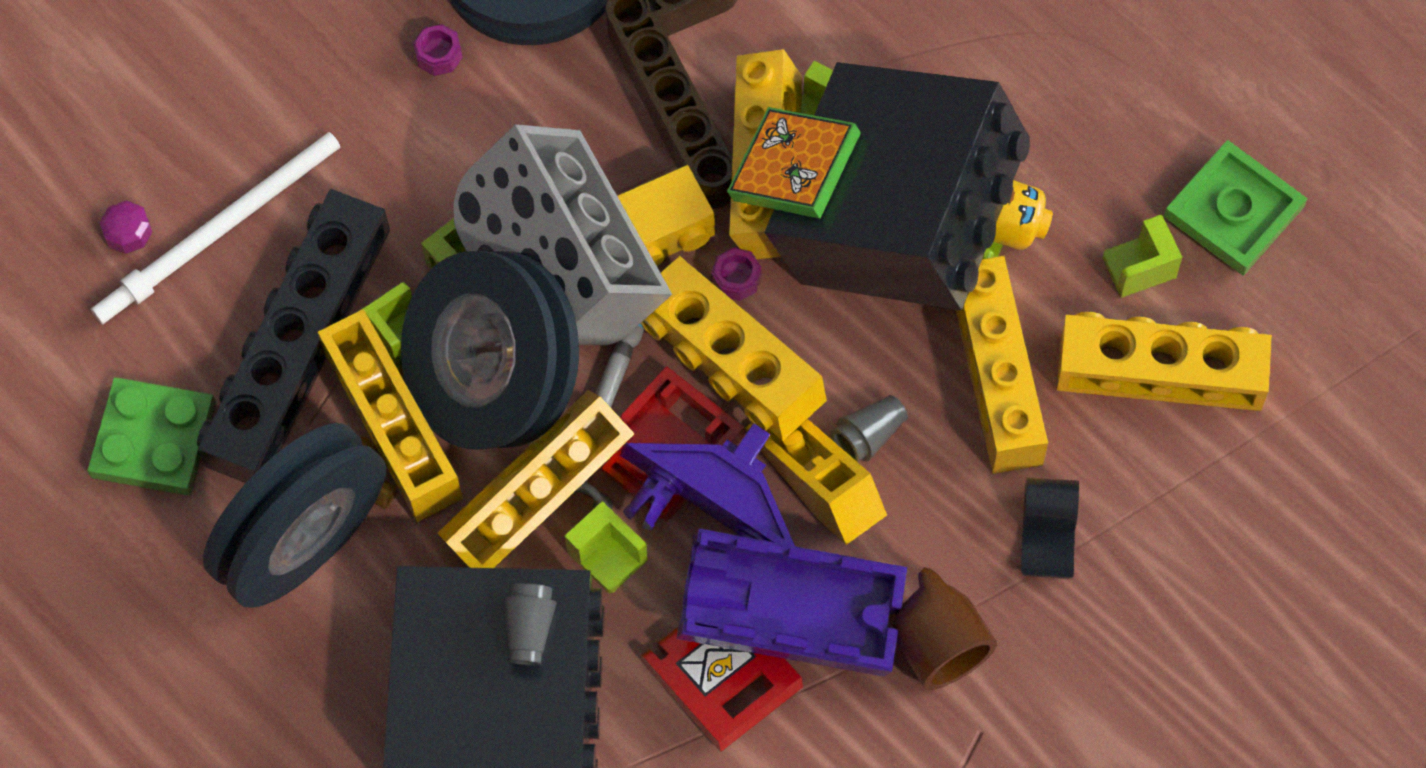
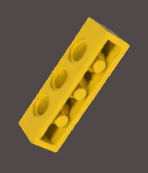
M784 49L737 55L732 180L768 107L801 113L802 75ZM731 198L729 236L742 250L751 251L756 259L781 257L764 233L774 209L736 202Z
M681 256L661 272L672 295L640 324L655 340L659 341L661 338H664L674 347L673 350L678 359L688 369L694 371L698 367L709 377L708 381L712 388L724 400L730 401L733 398L742 405L745 415L752 424H756L765 431L771 430L784 441L827 401L822 375ZM691 318H700L696 323L684 324L685 321ZM725 348H736L732 353L718 354ZM761 378L772 379L769 383L764 385L753 384L756 380Z
M999 256L982 259L978 268L977 285L972 292L968 293L962 311L956 310L992 473L996 474L1042 466L1048 440L1005 257Z
M362 309L318 331L327 360L377 451L384 459L388 471L416 522L462 500L463 496L456 473L365 310Z
M1095 312L1065 315L1061 334L1057 391L1261 411L1269 392L1272 335L1258 334L1256 330L1248 327H1235L1228 331L1207 329L1205 325L1197 322H1183L1177 326L1156 324L1154 320L1146 317H1131L1127 320L1106 319L1103 315ZM1106 347H1114L1119 349L1125 357L1110 359L1101 350ZM1157 352H1164L1171 355L1176 362L1168 365L1161 364L1152 355ZM1209 357L1218 358L1226 364L1227 368L1221 370L1210 368L1204 362V359Z
M587 390L560 416L553 427L533 441L437 534L470 568H495L617 452L634 433L599 395Z

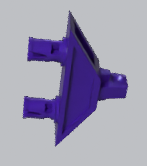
M752 424L738 446L728 439L723 446L710 444L625 443L620 456L648 475V478L631 503L623 510L625 516L631 520L647 502L651 503L641 528L652 530L655 526L654 523L673 495L676 494L682 496L731 529L736 536L795 546L764 474L761 473L766 465L756 459V456L770 436L768 432L756 424Z

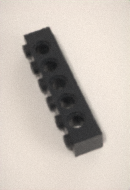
M333 189L329 190L323 204L317 203L313 207L307 222L308 233L302 245H295L286 262L285 271L287 274L280 288H273L267 297L264 306L265 318L257 332H250L246 338L242 349L243 361L236 375L230 374L226 378L219 396L221 404L214 418H208L199 431L197 446L206 468L246 483L266 462L281 451L327 359L318 331L348 317L390 232L384 208ZM333 245L345 246V249L339 254H324L325 250ZM313 287L324 289L315 298H305L302 296L306 290ZM290 330L303 331L302 335L294 341L286 342L280 340L283 334ZM266 374H281L280 379L272 385L258 384L259 380ZM250 416L259 418L258 423L250 429L240 430L236 428L243 418Z

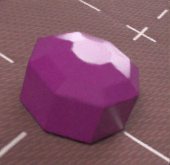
M443 24L423 28L413 41L418 67L433 76L453 72L463 58L457 32Z
M127 200L109 206L99 222L108 247L124 254L144 248L153 232L144 208Z
M733 247L716 256L711 273L712 283L730 299L741 301L757 292L762 275V267L751 251Z

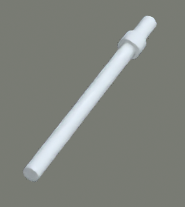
M330 132L326 133L142 271L133 270L119 281L121 286L90 309L92 314L103 325L131 303L135 302L139 305L154 293V286L341 147L337 139Z

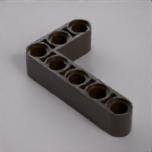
M607 0L606 18L609 39L677 169L686 165L689 166L712 209L725 206L731 201L727 190L732 182L733 158L668 36L728 11L734 7L738 0H682L676 4H668L664 2L665 0ZM627 16L638 18L631 23L620 21V19ZM646 55L659 57V59L652 62L640 60V58ZM667 94H675L681 97L672 102L660 99ZM690 133L702 137L694 142H687L681 139V137ZM711 173L724 177L720 181L713 183L702 179V177Z

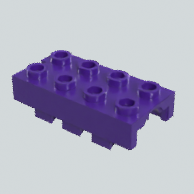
M698 529L693 535L676 639L884 677L892 672L898 630L887 628L889 614H895L902 608L907 567Z

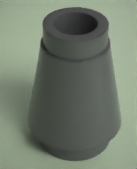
M889 395L883 400H879L838 419L837 427L831 431V439L857 462L861 460L867 462L898 430L901 424L907 421L908 414L904 405L896 397Z
M525 583L509 585L508 597L503 598L509 663L541 665L542 654L544 653L557 602L552 600L553 589L551 587Z

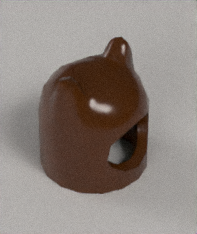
M924 567L918 574L919 589L905 602H902V608L895 613L892 628L898 630L896 643L926 690H935L958 681L983 664L994 653L997 641L970 599L953 586L946 584L931 568Z

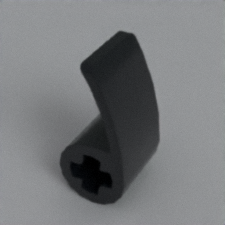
M1026 477L1021 574L1023 576L1059 579L1073 578L1079 481Z

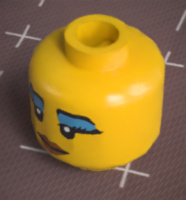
M1013 180L1011 199L1006 205H1003L996 223L995 243L1017 250H1025L1033 243L1035 237L1045 238L1051 224L1053 212L1045 209L1046 198L1042 190Z

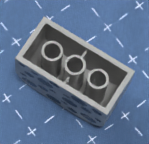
M515 124L462 177L455 194L453 212L455 227L466 251H511L526 255L543 265L556 278L570 302L576 320L579 345H610L622 340L672 295L580 130ZM492 301L494 309L513 333L509 319L500 306Z

